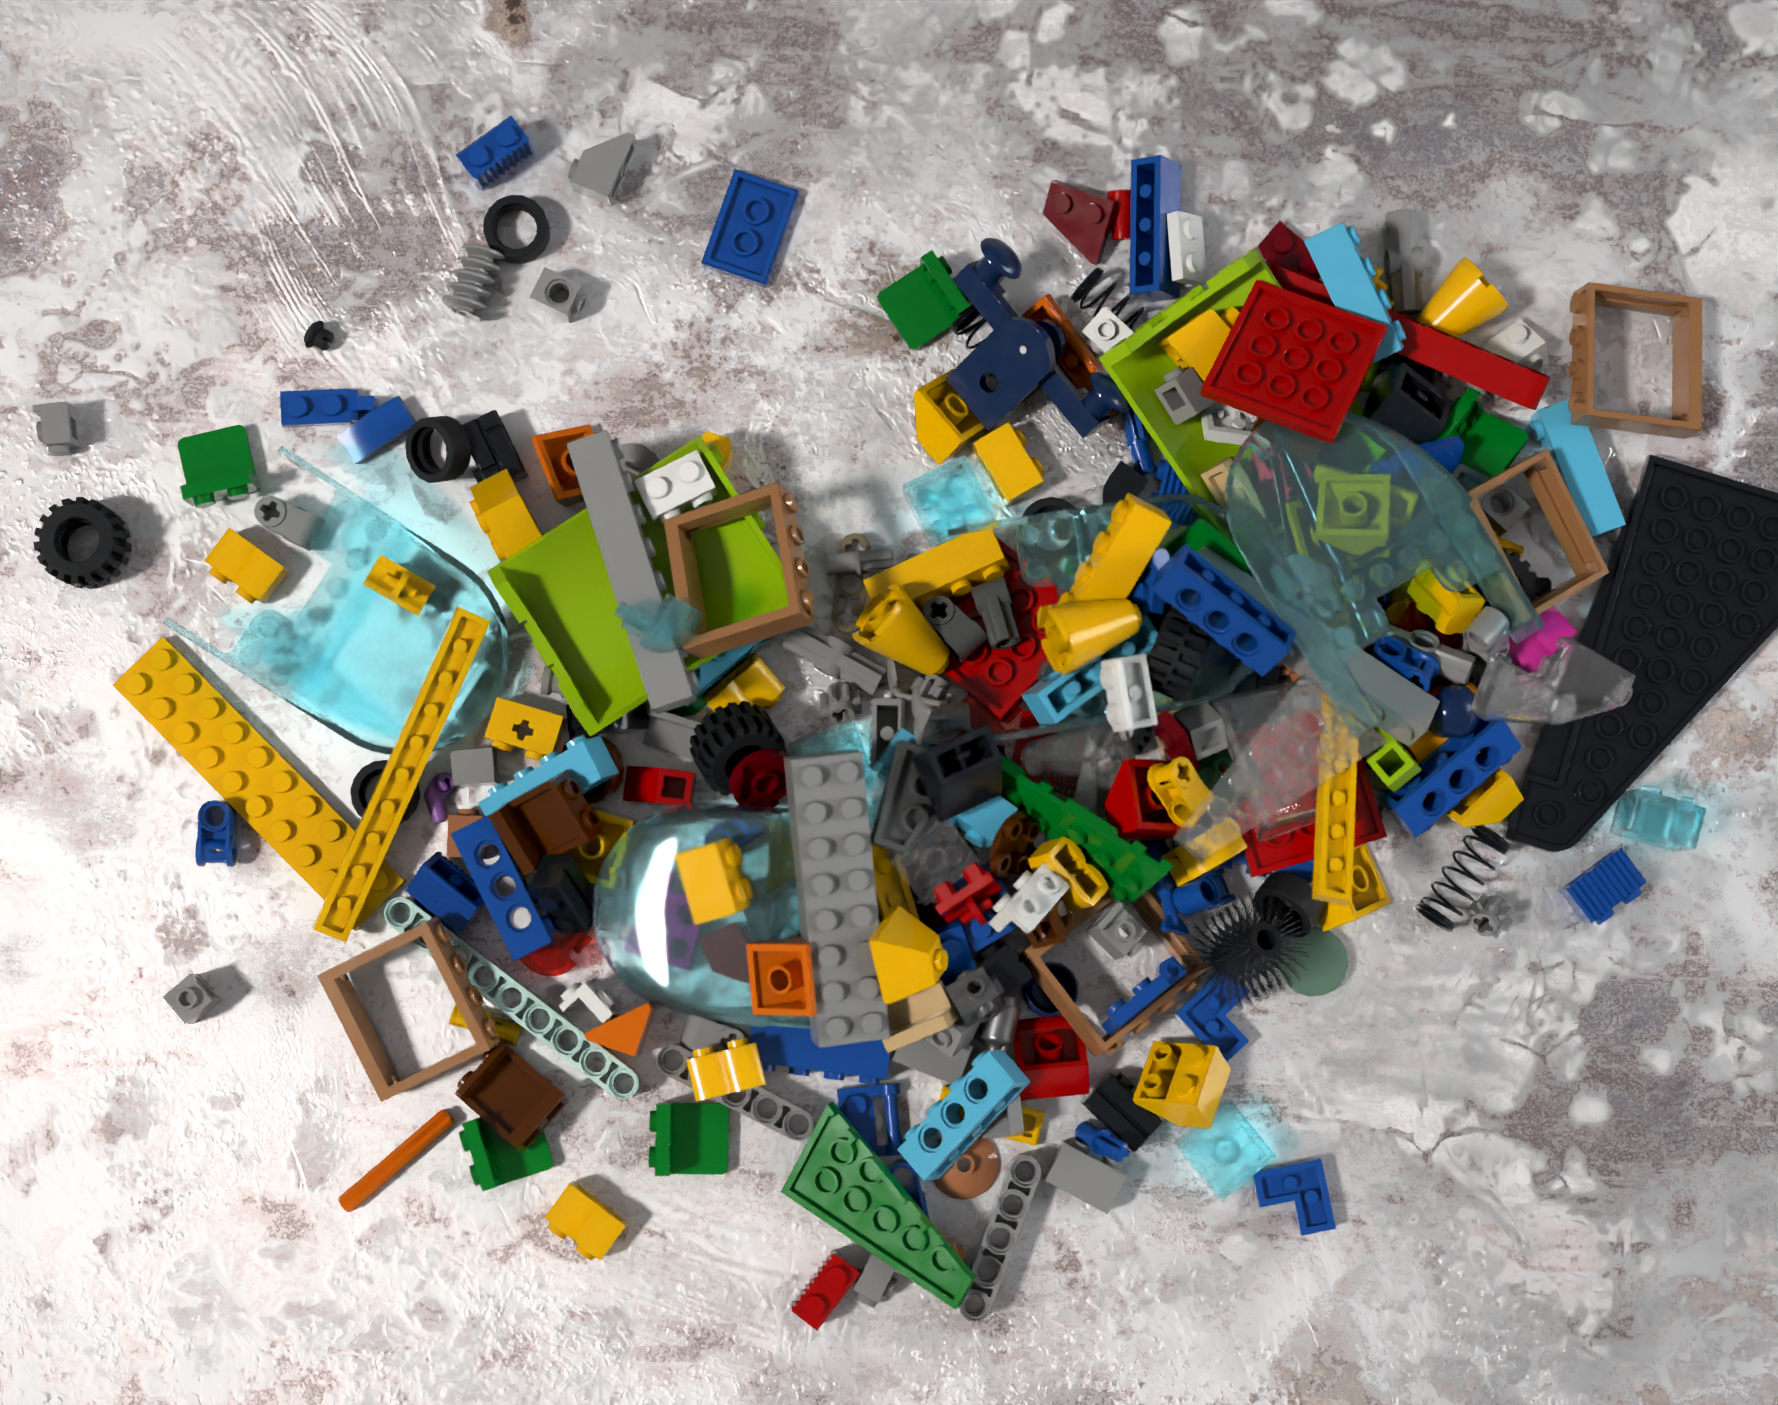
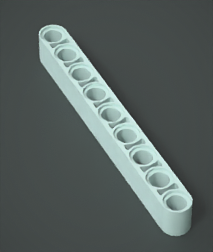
M393 898L384 908L386 922L400 934L435 917L410 898ZM402 903L407 904L411 911L409 919L404 923L398 922L394 915L396 907ZM443 925L445 931H450L452 946L459 945L465 949L466 974L472 986H476L485 999L612 1096L618 1099H628L639 1092L642 1080L636 1069L607 1047L586 1040L584 1036L586 1031L455 931ZM422 936L411 941L432 957ZM485 966L489 967L494 973V980L487 987L480 985L477 980L478 971ZM510 988L518 989L522 995L520 1005L515 1008L509 1007L505 1002V994ZM538 1009L547 1011L550 1017V1022L544 1029L537 1028L532 1021V1016ZM566 1030H571L577 1035L578 1043L573 1050H566L561 1046L560 1037ZM594 1051L602 1053L606 1059L604 1069L599 1072L591 1070L588 1065V1057ZM620 1073H627L633 1078L634 1086L628 1093H623L616 1087L615 1081Z

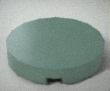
M1314 927L1303 938L1292 939L1291 937L1285 939L1299 940L1287 942L1304 943H1282L1289 945H1281L1298 947L1289 948L1297 950L1295 951L1297 953H1282L1291 954L1288 956L1298 959L1296 961L1303 964L1299 966L1295 962L1290 961L1286 956H1279L1280 958H1285L1282 960L1292 963L1289 964V967L1299 973V976L1296 977L1285 964H1279L1282 966L1280 968L1284 969V972L1290 975L1288 977L1293 980L1289 985L1282 972L1278 969L1282 979L1289 987H1292L1291 989L1294 992L1306 996L1325 995L1336 989L1345 978L1348 967L1347 951L1341 940L1329 930L1323 932L1322 928Z

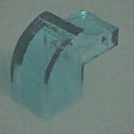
M669 593L666 594L653 618L621 601L615 612V615L623 621L620 627L638 637L641 632H644L639 644L644 649L655 653H668L682 647L692 637L703 617L698 609Z

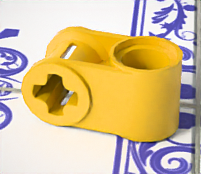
M1177 757L1169 764L1156 763L1150 766L1147 774L1148 784L1160 799L1171 820L1184 828L1194 826L1213 802V797L1210 790L1196 773L1192 763L1185 757Z

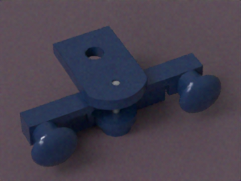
M983 239L980 246L984 257L979 261L967 264L952 280L988 322L993 331L945 378L988 431L994 429L1038 386L1043 389L1082 438L1094 434L1110 419L1108 415L1113 410L1122 413L1127 412L1131 406L1107 371L1097 370L1091 373L1090 380L1093 389L1090 392L1085 387L1078 388L1058 363L1063 356L1066 346V335L1063 329L1047 319L1032 321L1020 317L1002 296L1006 291L1000 283L1006 277L1018 279L1021 275L1022 267L1018 256L1011 247L999 239ZM988 373L995 375L998 380L996 391L991 390L986 384Z

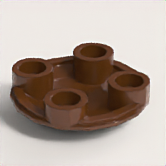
M1023 811L1015 812L998 829L989 855L990 869L993 875L1004 878L1012 873L1022 875L1029 865L1027 854L1031 843L1040 832V824L1032 820L1029 814Z

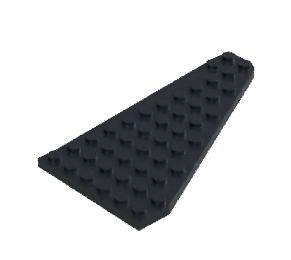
M1654 455L1646 457L1637 491L1625 518L1626 525L1621 528L1607 564L1610 573L1603 576L1518 787L1524 800L1509 813L1502 836L1503 839L1545 852L1564 851L1577 844L1778 627V493Z

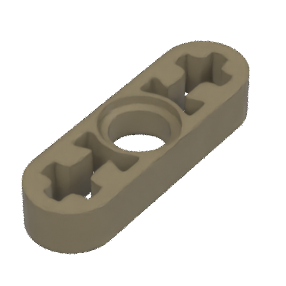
M853 533L847 535L842 540L839 553L849 552L845 551L846 547H852L853 541H858L860 548L865 550H871V546L865 536ZM861 571V575H858L857 572L836 575L832 623L835 629L843 634H852L859 627L855 625L857 621H851L850 626L845 627L843 626V620L837 619L838 614H844L846 601L838 602L839 597L847 600L860 599L859 605L852 602V615L857 616L858 619L865 606L866 587L863 580L868 578V571ZM849 574L858 576L862 583L861 588L855 593H847L841 586L842 579Z

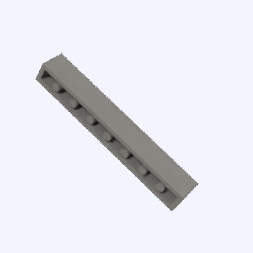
M604 430L566 443L652 711L660 714L697 701L694 691L700 690L694 670L688 671L684 658L688 657L689 653L683 649L682 636L677 637L673 624L678 623L677 615L672 603L666 604L662 591L667 590L666 581L661 569L655 571L651 558L656 557L657 554L651 537L644 538L641 525L646 524V520L640 504H633L630 492L635 491V486L629 470L625 472L622 470L620 459L625 458L619 439H612L608 431Z
M1205 545L1197 552L1297 632L1290 652L1279 663H1282L1306 681L1314 684L1332 696L1336 701L1341 702L1407 747H1410L1428 730L1439 705V700Z

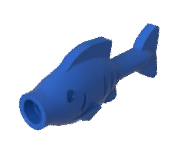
M1143 840L1144 846L1147 847L1144 854L1158 863L1162 860L1161 856L1170 851L1165 840ZM1168 872L1150 889H1154L1161 899L1165 917L1161 922V931L1175 933L1184 937L1189 934V930L1179 917L1174 904L1173 892L1177 885L1170 872Z

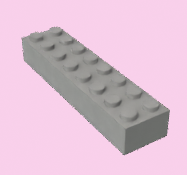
M856 749L784 757L801 937L808 941L811 946L817 1010L816 1016H809L811 1040L819 1048L889 1039L887 1004L883 1002L869 944V939L879 926L863 754Z

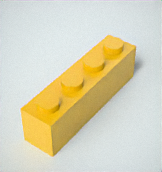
M1127 493L1124 500L1119 501L1115 505L1111 513L1110 524L1105 532L1101 531L1097 535L1093 543L1092 554L1087 562L1080 564L1075 573L1073 586L1069 592H1065L1060 597L1058 604L1126 599L1172 524L1165 511Z
M986 523L864 579L863 582L871 600L878 593L886 596L891 592L887 587L898 584L906 591L918 609L923 611L925 603L934 596L940 595L947 598L963 596L971 591V587L985 581L988 582L1000 578L1011 568L990 523Z

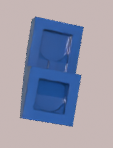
M396 396L353 423L337 437L355 464H362L386 444H394L409 432L416 421L400 396Z

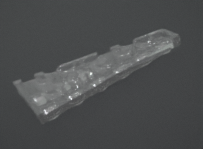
M1304 673L1186 820L1173 839L1198 860L1202 861L1388 741Z

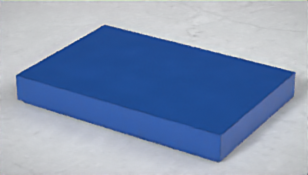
M734 169L701 265L766 288L794 210L799 190Z

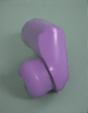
M447 772L436 774L424 792V799L433 824L448 820V812L444 802L454 786L452 775Z

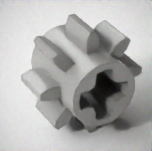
M935 674L931 676L926 675L924 679L916 676L909 688V692L913 693V687L918 686L921 697L948 700V703L952 698V694L946 692L950 683ZM925 704L930 710H932L931 714L933 715V708L937 707Z
M835 682L828 686L826 693L819 694L822 718L829 717L830 721L834 724H848L854 720L855 714L862 713L860 690H852L848 683Z
M1483 893L1478 901L1474 900L1467 911L1473 915L1468 923L1481 936L1493 935L1494 938H1498L1500 933L1507 931L1513 922L1507 916L1512 907L1508 906L1507 902L1499 895L1487 896Z

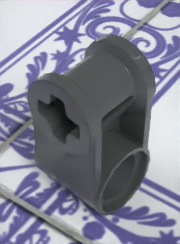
M940 595L934 596L925 603L923 609L925 618L950 649L953 656L960 662H964L988 639L983 629L972 618L966 616L949 598ZM937 614H940L942 616L947 615L944 619H942L940 616L935 618Z

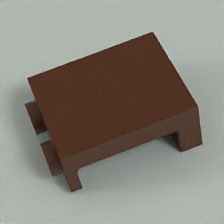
M568 770L502 804L488 815V818L524 876L536 871L542 857L546 855H561L582 843L586 844L592 841L604 830L600 824L598 814L590 808L582 795L579 783L571 777Z
M501 1041L483 1054L481 1058L483 1062L474 1072L469 1071L460 1079L457 1084L459 1089L455 1092V1095L523 1154L570 1100L513 1051L509 1045Z

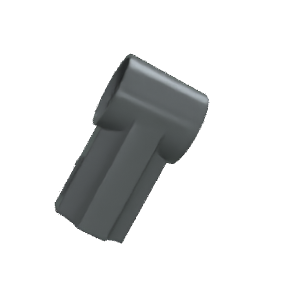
M1003 576L971 587L976 608L980 617H983L992 649L1005 650L1014 647L1021 641L1012 611L1014 606L1013 599L1005 577Z

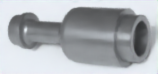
M1001 994L1000 998L1004 1007L999 1010V1013L994 1018L982 1022L979 1035L981 1039L987 1042L986 1051H1001L1004 1045H1011L1014 1042L1021 1008L1018 1007L1020 998ZM983 1080L981 1085L987 1086L986 1082Z

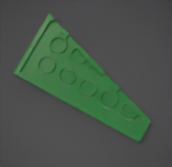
M1001 754V797L1017 807L1018 811L1029 814L1032 820L1040 824V832H1043L1049 839L1054 840L1064 836L1072 840L1082 851L1086 863L1097 868L1104 876L1109 888L1107 890L1108 894L1115 901H1120L1128 907L1162 879L1174 866L1164 858L1158 863L1144 854L1147 847L1136 840L1132 844L1119 838L1116 827L1069 798L1066 802H1063L1051 794L1053 787L1044 781H1041L1040 784L1032 782L1026 778V773L1021 766Z
M834 1102L828 1103L781 1193L956 1310L961 1306L976 1279L975 1274Z

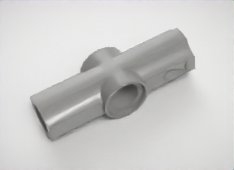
M1397 209L1385 214L1387 248L1384 254V271L1386 278L1390 282L1391 301L1394 302L1391 310L1402 315L1407 313L1411 316L1420 314L1423 310L1421 277L1424 271V255L1422 247H1418L1416 211Z
M1375 621L1380 637H1394L1409 646L1432 654L1440 665L1438 677L1466 686L1476 662L1475 656L1440 644L1439 637L1430 631L1414 630L1408 632L1382 621ZM1380 637L1367 642L1366 649L1373 651L1376 641ZM1422 662L1419 669L1422 670L1426 662Z
M809 626L788 631L782 643V647L813 663L812 666L820 672L836 680L842 679L871 696L875 693L887 671L881 665L856 653L852 646L831 635L827 637Z

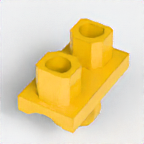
M381 554L363 583L366 587L417 616L436 587Z

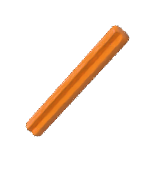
M445 1109L440 1110L338 1198L341 1207L347 1212L356 1209L454 1125L455 1121L450 1113Z

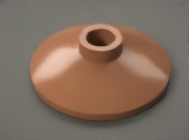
M981 1135L959 1158H967L970 1161L971 1165L967 1171H960L957 1168V1160L940 1179L932 1180L936 1187L944 1194L956 1199H971L983 1194L994 1182L998 1171L997 1153L989 1139L984 1140L981 1138ZM942 1136L937 1140L939 1145L942 1142Z

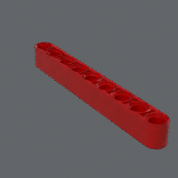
M1265 259V263L1283 289L1335 307L1323 281L1280 263ZM1387 309L1392 322L1399 320L1406 335V339L1402 340L1404 347L1396 352L1397 354L1529 409H1537L1551 379L1549 376Z

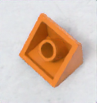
M590 424L534 435L531 438L557 503L566 508L585 501L566 443L594 434Z
M800 936L747 943L746 950L753 1015L816 1016L810 943Z
M648 1002L584 1033L586 1040L633 1057L638 1056L644 1045L656 1006L654 1002Z

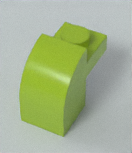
M1372 724L1358 736V746L1361 753L1367 759V763L1394 793L1422 770L1399 741L1376 725Z

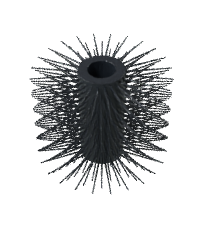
M1252 893V897H1250L1253 906L1252 918L1249 915L1248 900L1246 909V899L1243 902L1244 897L1241 899V896L1239 899L1245 908L1246 920L1244 915L1242 916V912L1240 914L1239 905L1237 908V903L1234 904L1236 899L1231 904L1228 902V905L1226 902L1223 907L1221 906V908L1219 907L1216 910L1217 916L1220 918L1219 920L1224 924L1221 926H1224L1225 931L1217 925L1214 914L1211 915L1212 913L1208 915L1210 918L1208 919L1216 926L1215 928L1217 929L1214 930L1218 931L1217 934L1209 928L1204 917L1201 919L1203 921L1201 923L1206 926L1205 928L1209 930L1208 932L1212 933L1210 934L1213 935L1211 938H1215L1216 941L1210 939V936H1206L1197 925L1194 926L1199 930L1200 935L1205 937L1203 939L1209 940L1210 942L1208 943L1213 944L1207 945L1202 942L1203 940L1195 939L1200 942L1199 944L1205 945L1202 947L1210 948L1202 950L1201 948L1193 947L1195 949L1192 950L1205 952L1198 954H1209V956L1194 957L1205 958L1198 960L1207 961L1203 962L1207 964L1199 965L1204 967L1197 971L1210 966L1213 967L1195 979L1215 970L1216 972L1209 977L1210 979L1206 984L1216 976L1217 979L1214 982V989L1216 990L1215 987L1218 980L1223 976V981L1219 988L1223 993L1224 984L1228 979L1226 987L1228 986L1229 1006L1232 997L1230 991L1232 979L1234 981L1233 984H1235L1236 1005L1238 997L1239 1007L1241 1002L1238 993L1239 983H1241L1242 992L1243 988L1245 990V1001L1248 998V1003L1251 999L1248 995L1249 992H1246V981L1251 985V995L1254 993L1253 1000L1255 996H1258L1255 998L1256 1002V999L1260 996L1263 998L1264 995L1265 998L1267 992L1271 995L1275 990L1271 984L1272 980H1268L1270 978L1268 975L1270 974H1267V970L1276 978L1278 987H1280L1279 990L1282 988V983L1278 980L1280 977L1275 975L1277 973L1274 972L1276 971L1274 968L1279 969L1288 984L1290 983L1286 975L1287 973L1281 970L1282 968L1280 967L1282 966L1279 964H1285L1296 977L1299 976L1293 971L1294 969L1288 966L1289 964L1287 963L1289 962L1282 960L1285 958L1279 957L1286 956L1290 961H1296L1294 960L1296 958L1288 956L1291 954L1282 952L1297 953L1295 952L1297 950L1289 948L1298 947L1281 945H1289L1282 943H1304L1287 942L1299 940H1282L1286 939L1282 937L1290 936L1286 934L1295 929L1279 934V932L1296 922L1277 930V927L1284 922V918L1277 923L1276 927L1273 925L1277 919L1278 910L1276 909L1277 912L1274 919L1269 924L1271 915L1269 904L1267 920L1264 923L1261 894L1259 904L1261 905V917L1259 921L1255 907V896L1253 902ZM1231 906L1238 913L1239 923L1235 920V915L1233 919V911L1230 912ZM1225 911L1227 912L1226 916L1231 918L1232 927L1225 922V917H1223ZM1260 974L1267 980L1266 987L1269 989L1266 990L1263 987L1265 984L1260 982ZM1252 977L1257 980L1258 992L1256 991L1257 985L1256 989L1253 987Z

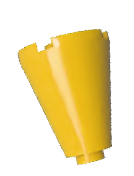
M1464 257L1461 261H1458L1416 318V321L1458 338L1504 313L1509 306L1492 283L1489 284L1483 277L1484 274L1469 259Z
M898 584L887 587L891 592L886 596L878 593L857 619L855 625L860 630L858 634L853 632L852 637L860 645L924 675L931 676L935 673H942L950 662V649L906 591Z
M1127 599L1049 604L1040 607L1037 612L1038 629L1044 627L1046 639L1041 640L1043 650L1053 670L1056 673L1062 672L1061 676L1071 674L1135 635L1139 630V625L1142 624V616L1138 606L1131 604Z

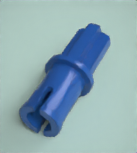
M1130 407L1127 412H1121L1128 441L1125 443V447H1129L1134 470L1141 475L1156 472L1149 444L1152 438L1147 437L1146 428L1132 407Z
M1084 1121L1075 1130L1076 1140L1089 1146L1092 1152L1098 1156H1107L1116 1162H1122L1123 1158L1128 1157L1130 1151L1127 1150V1143L1116 1138L1113 1132L1107 1128L1100 1129L1092 1123Z

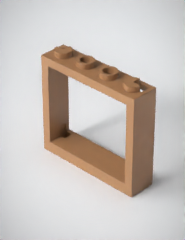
M1588 282L1573 292L1570 300V311L1573 313V321L1569 335V343L1572 346V361L1569 366V377L1572 379V393L1568 401V409L1571 412V424L1685 439L1701 431L1702 298ZM1595 306L1673 317L1672 419L1594 409Z
M1548 449L1524 458L1441 504L1493 608H1496L1507 617L1510 623L1509 628L1529 621L1610 573ZM1523 472L1575 574L1571 579L1530 603L1477 499L1479 496Z
M779 482L664 520L683 649L697 659H703L815 623L812 603L816 602L807 581V577L810 576V568L806 558L803 556L801 546L804 544L805 539L796 517L799 505L794 502L793 492L787 490ZM772 507L789 606L708 631L692 533Z
M1148 890L1131 904L1171 956H1174L1183 968L1186 969L1187 973L1112 1035L1106 1033L1101 1037L1040 959V956L1056 944L1033 949L1032 945H1030L1018 954L1019 959L1030 970L1033 978L1094 1057L1104 1052L1109 1056L1125 1044L1122 1037L1130 1031L1135 1035L1151 1023L1148 1016L1156 1010L1161 1014L1177 1002L1174 995L1182 989L1187 993L1196 987L1202 979L1200 977L1195 978L1207 969L1197 971L1204 967L1199 966L1203 965L1199 964L1203 963V960H1198L1201 958H1194L1199 956L1197 953H1188L1196 951L1192 950L1193 947L1188 946L1190 943L1185 937L1161 931V922L1165 918L1164 912ZM1108 891L1094 906L1071 912L1072 919L1068 934L1113 900Z
M437 916L317 975L381 1102L491 1050L500 1042L494 1028L497 1024L491 1017L487 1016L482 1006L483 997L476 986H472L466 974L467 965L462 956L456 954L450 942V931H445ZM422 936L476 1043L400 1079L346 973Z

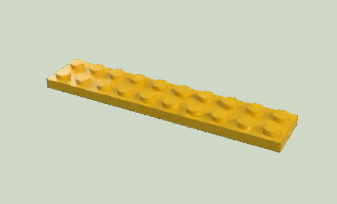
M162 636L113 686L325 901L356 830L170 641ZM383 859L352 928L355 931L406 882L385 859Z

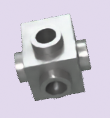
M982 966L976 970L969 969L964 971L957 977L955 982L945 987L955 1009L967 1028L979 1021L986 1022L991 1020L1004 1007L1000 995L1004 993V989L995 974L988 977Z

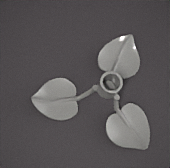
M887 657V680L892 698L912 701V714L915 718L913 725L914 736L918 746H921V741L927 744L942 737H951L950 732L970 730L968 702L948 704V700L921 697L918 686L913 687L912 694L904 693L897 680L895 662ZM925 704L936 706L939 708H933V715H930L932 710H930ZM933 721L934 729H941L937 733L922 738L927 722Z

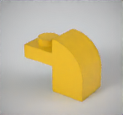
M1229 817L1162 855L1161 858L1174 865L1169 872L1179 887L1220 865L1248 847Z

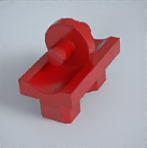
M974 862L961 872L968 885L958 892L950 880L944 881L933 889L938 902L935 908L948 924L960 918L963 924L966 925L976 918L981 926L988 923L984 912L994 907L990 898L1003 890L990 872H986L977 862Z

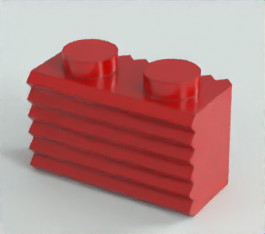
M832 1250L831 1256H827L826 1262H822V1267L818 1268V1273H814L813 1279H809V1284L805 1285L804 1290L800 1292V1296H796V1301L792 1302V1312L818 1331L859 1277L861 1269L837 1250Z

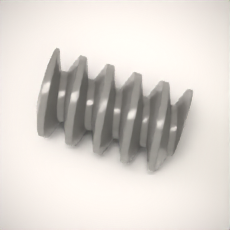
M464 244L461 247V251L465 256L458 257L456 260L457 265L461 269H454L451 273L452 278L457 282H449L446 288L451 294L442 296L441 300L454 313L473 321H481V318L474 313V309L486 308L478 300L479 296L490 297L491 293L483 286L484 284H495L496 281L488 275V272H499L501 268L493 262V259H504L505 257L500 252L483 245Z

